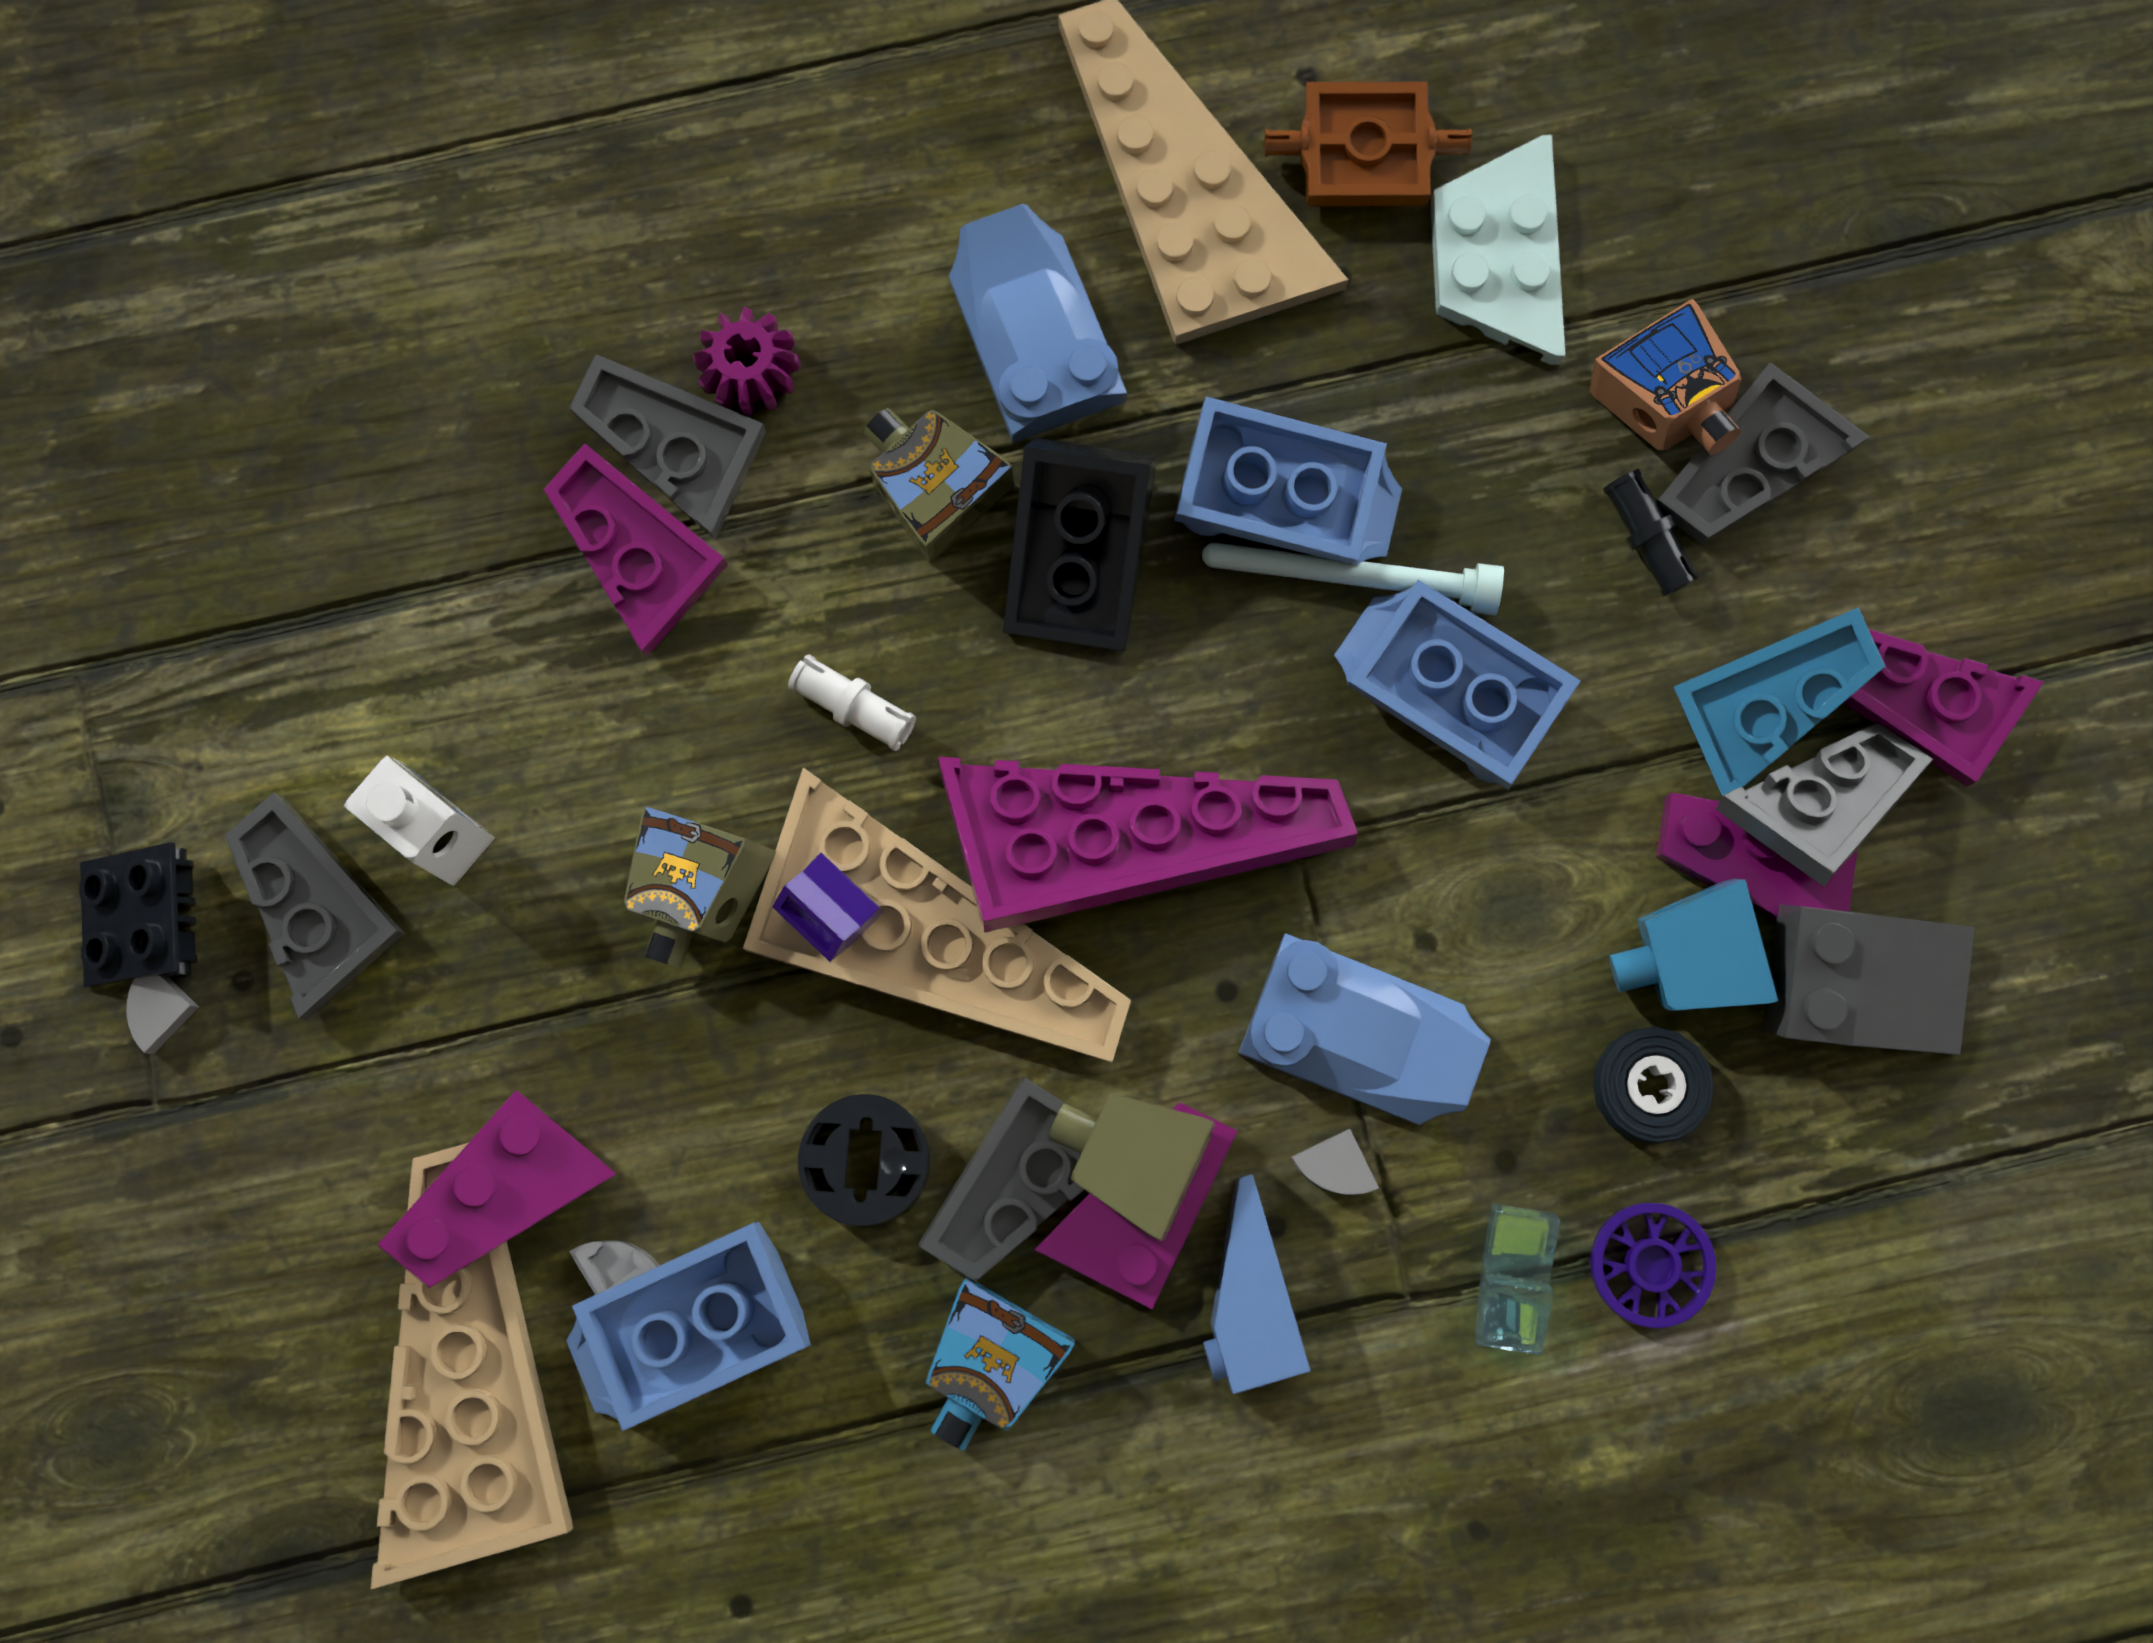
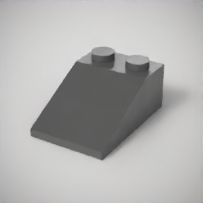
M1779 904L1770 968L1778 1001L1766 1004L1763 1031L1792 1039L1960 1055L1975 927Z

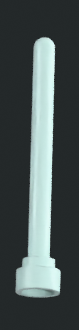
M1210 543L1202 552V558L1206 565L1228 570L1402 592L1413 587L1417 580H1420L1445 597L1459 599V605L1470 606L1471 613L1496 616L1498 613L1504 579L1503 566L1480 563L1477 564L1476 569L1464 568L1463 574L1364 561L1354 565L1309 554L1221 543Z

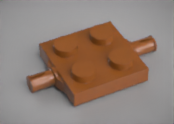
M1307 82L1304 93L1305 117L1301 124V129H1265L1264 157L1300 155V162L1306 173V206H1427L1431 195L1430 166L1434 155L1470 156L1472 148L1471 129L1435 130V124L1428 111L1427 82Z

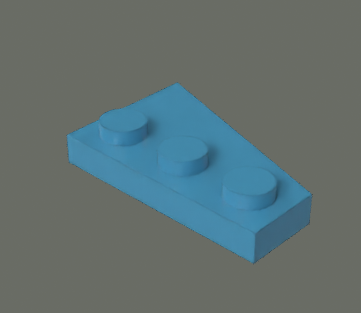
M1858 607L1676 685L1674 689L1723 797V795L1737 788H1743L1809 730L1881 671L1885 664Z

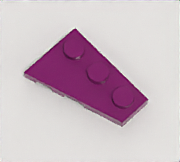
M586 444L577 451L544 488L551 503L646 657L728 566L727 561L722 555Z

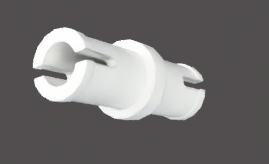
M810 654L804 656L803 661L800 660L793 670L788 683L789 690L803 695L832 712L833 720L843 727H849L852 724L887 744L894 751H897L900 745L905 743L916 721L915 715L901 710L870 692L871 685L860 678H855L851 681L820 663Z

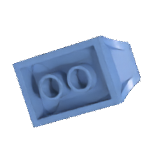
M1025 204L965 224L960 229L958 250L949 274V281L1012 442L1021 441L1127 402V392L1118 372L1116 355L1106 343L1063 236L1044 223Z
M1205 397L1193 438L1174 521L1184 523L1189 530L1202 536H1215L1224 533L1357 565L1367 559L1387 556L1402 487L1395 480L1388 467L1385 457L1386 443Z
M1417 580L1413 587L1390 596L1374 597L1334 655L1344 670L1349 687L1465 762L1469 770L1478 779L1488 783H1498L1507 790L1510 789L1581 681L1420 580Z
M1285 933L1281 939L1238 1055L1413 1124L1421 1125L1440 1115L1465 1111L1491 1039L1472 1020L1464 1004L1334 953L1318 942L1301 940Z
M760 1222L745 1226L573 1305L576 1321L572 1332L566 1339L595 1413L606 1414L617 1419L622 1431L811 1345L800 1303L779 1253Z

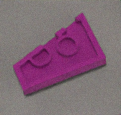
M1869 629L1885 667L1843 703L1873 724L1879 722L1931 757L1933 765L1964 786L1968 787L1977 783L2044 681L2024 675L2018 678L1989 670L1987 664L1967 658L1961 661L1926 651L1924 645Z
M1673 792L1665 796L1656 858L1710 887L1733 878L1746 880L1752 906L1764 912L1763 915L1775 922L1776 917H1778L1779 904L1849 912L1858 849L1824 887L1715 810L1720 801Z
M516 1090L377 1246L426 1287L431 1288L584 1193L605 1182L616 1173Z
M1181 1102L1173 1110L1213 1121L1216 1128L1165 1241L1149 1235L1090 1193L1035 1249L1150 1309H1153L1238 1132Z

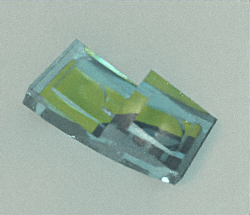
M1495 1203L1491 1204L1478 1294L1475 1328L1476 1345L1542 1355L1554 1294L1549 1281L1561 1223L1556 1213Z

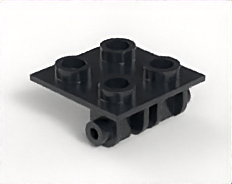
M169 842L80 862L81 958L83 962L84 987H94L163 973L164 977L171 978L191 976V964L198 962V956L195 954V932L178 930V928L196 925V917L178 915V909L196 906L195 898L180 897L193 894L192 869H194V861L187 860V849L175 848V843Z

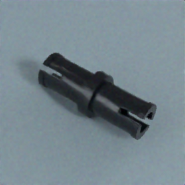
M1635 469L1605 486L1603 491L1606 495L1608 494L1631 535L1626 539L1632 551L1639 549L1662 590L1660 591L1661 594L1665 597L1695 581L1700 575L1694 570L1672 531L1677 526L1671 515L1664 517L1642 478L1640 469Z

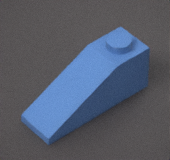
M1253 1174L1235 1179L1210 1322L1215 1339L1203 1342L1214 1381L1226 1378L1228 1387L1233 1394L1310 1372Z

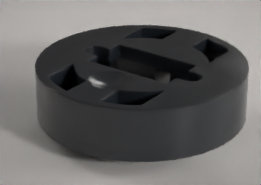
M871 1094L844 1097L821 1110L805 1130L798 1153L800 1180L812 1203L821 1212L835 1221L857 1228L885 1225L907 1213L921 1197L928 1182L931 1167L928 1141L916 1119L904 1107L893 1100ZM870 1118L873 1121L872 1131L882 1132L877 1190H867L865 1201L859 1203L854 1197L855 1189L845 1188L850 1131H860L862 1120ZM824 1126L838 1127L829 1136L825 1145H814L818 1134ZM894 1131L912 1132L919 1152L906 1151L904 1144ZM811 1170L823 1171L827 1182L835 1192L818 1191L814 1184ZM904 1176L916 1177L914 1185L906 1197L890 1196L900 1186Z

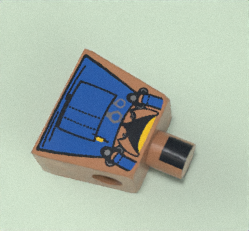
M1693 299L1595 359L1589 392L1596 400L1657 450H1668L1685 438L1693 435L1703 448L1713 456L1728 448L1741 432L1740 428L1726 414L1734 405L1741 382L1740 372L1699 305Z

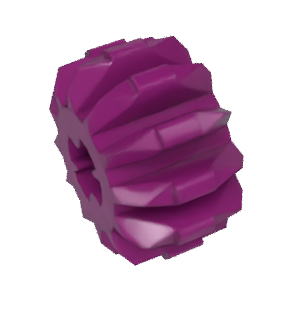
M744 306L740 313L739 321L731 323L728 316L719 312L717 321L721 330L718 333L701 330L700 340L706 349L695 352L693 357L697 370L703 372L698 380L702 390L706 394L716 393L715 400L717 404L727 409L738 402L743 415L748 417L752 415L755 409V402L763 400L766 408L774 411L777 403L773 393L778 391L792 394L794 384L789 374L798 372L800 369L798 355L791 352L795 346L793 335L787 329L778 331L779 325L776 317L769 312L755 322L752 310ZM750 357L754 364L745 368L740 361L743 358Z

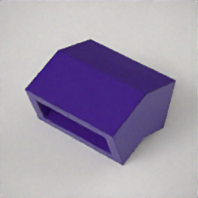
M822 852L800 874L784 885L772 906L829 962L852 945L883 913L880 907Z

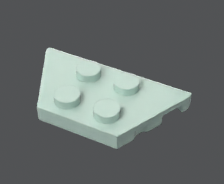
M1542 135L1434 190L1430 205L1436 314L1462 326H1475L1485 336L1507 345L1510 339L1542 353L1541 361L1551 365H1560L1565 357L1552 135Z

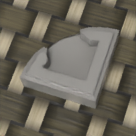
M164 973L134 979L128 993L126 1006L127 1021L132 1037L144 1053L155 1054L199 1006L169 977H164Z
M1350 1129L1290 1157L1295 1167L1305 1178L1327 1191L1356 1195L1379 1189Z
M617 1240L590 1242L569 1251L595 1295L660 1266L643 1249Z

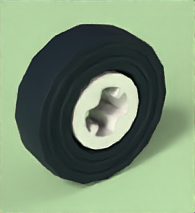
M1659 1027L1631 1030L1610 1042L1597 1061L1593 1079L1596 1105L1608 1124L1628 1139L1648 1144L1677 1141L1695 1130L1710 1110L1714 1091L1710 1065L1698 1046L1678 1032ZM1647 1067L1653 1076L1664 1075L1667 1079L1668 1089L1659 1091L1660 1094L1665 1096L1659 1103H1657L1653 1095L1642 1096L1639 1092L1637 1083L1646 1080V1077L1641 1073Z

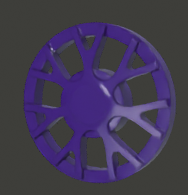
M1639 1203L1619 1210L1602 1225L1591 1249V1275L1599 1296L1616 1315L1639 1326L1666 1328L1690 1319L1704 1306L1715 1283L1716 1259L1706 1232L1690 1215L1670 1205ZM1651 1213L1661 1214L1656 1224L1653 1222ZM1643 1214L1648 1229V1238L1635 1242L1629 1232L1626 1220ZM1668 1217L1675 1219L1685 1227L1673 1245L1659 1239L1660 1232ZM1618 1226L1622 1231L1621 1236L1613 1233ZM1690 1234L1695 1238L1696 1244H1686ZM1609 1238L1629 1248L1624 1263H1616L1603 1258ZM1700 1249L1703 1270L1681 1271L1682 1263L1678 1253ZM1603 1264L1610 1267V1271L1604 1274ZM1626 1271L1633 1286L1629 1291L1616 1299L1606 1281ZM1702 1276L1699 1287L1692 1283V1277ZM1678 1280L1695 1294L1683 1308H1680L1666 1291L1673 1287ZM1642 1290L1657 1293V1317L1638 1315ZM1629 1299L1631 1300V1310L1622 1305ZM1668 1304L1675 1312L1665 1316V1306Z

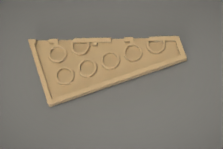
M1103 0L1059 14L1060 32L1175 345L1346 289L1348 278L1118 0Z
M802 769L775 850L776 853L770 865L743 946L744 950L1105 1062H1113L1131 1003L1128 997L1073 958L1062 953L1034 933L1025 924L984 933L970 885L904 838L902 839L856 804L845 799L808 770ZM820 852L883 911L852 945L831 962L772 908L784 885L800 874Z
M468 1143L412 1159L408 1210ZM507 1241L431 1288L426 1287L406 1270L405 1283L400 1284L398 1309H402L399 1345L394 1346L384 1454L388 1458L384 1498L379 1500L377 1526H381L378 1561L373 1564L371 1589L562 1535L574 1529Z

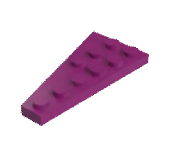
M938 757L939 771L984 933L1355 846L1358 836L1340 784L1335 779L1261 775L1257 781L1219 779V773L1195 771L1194 778L1160 776V769L1061 764L1056 770L1019 768V761L995 760V766L961 764V758Z

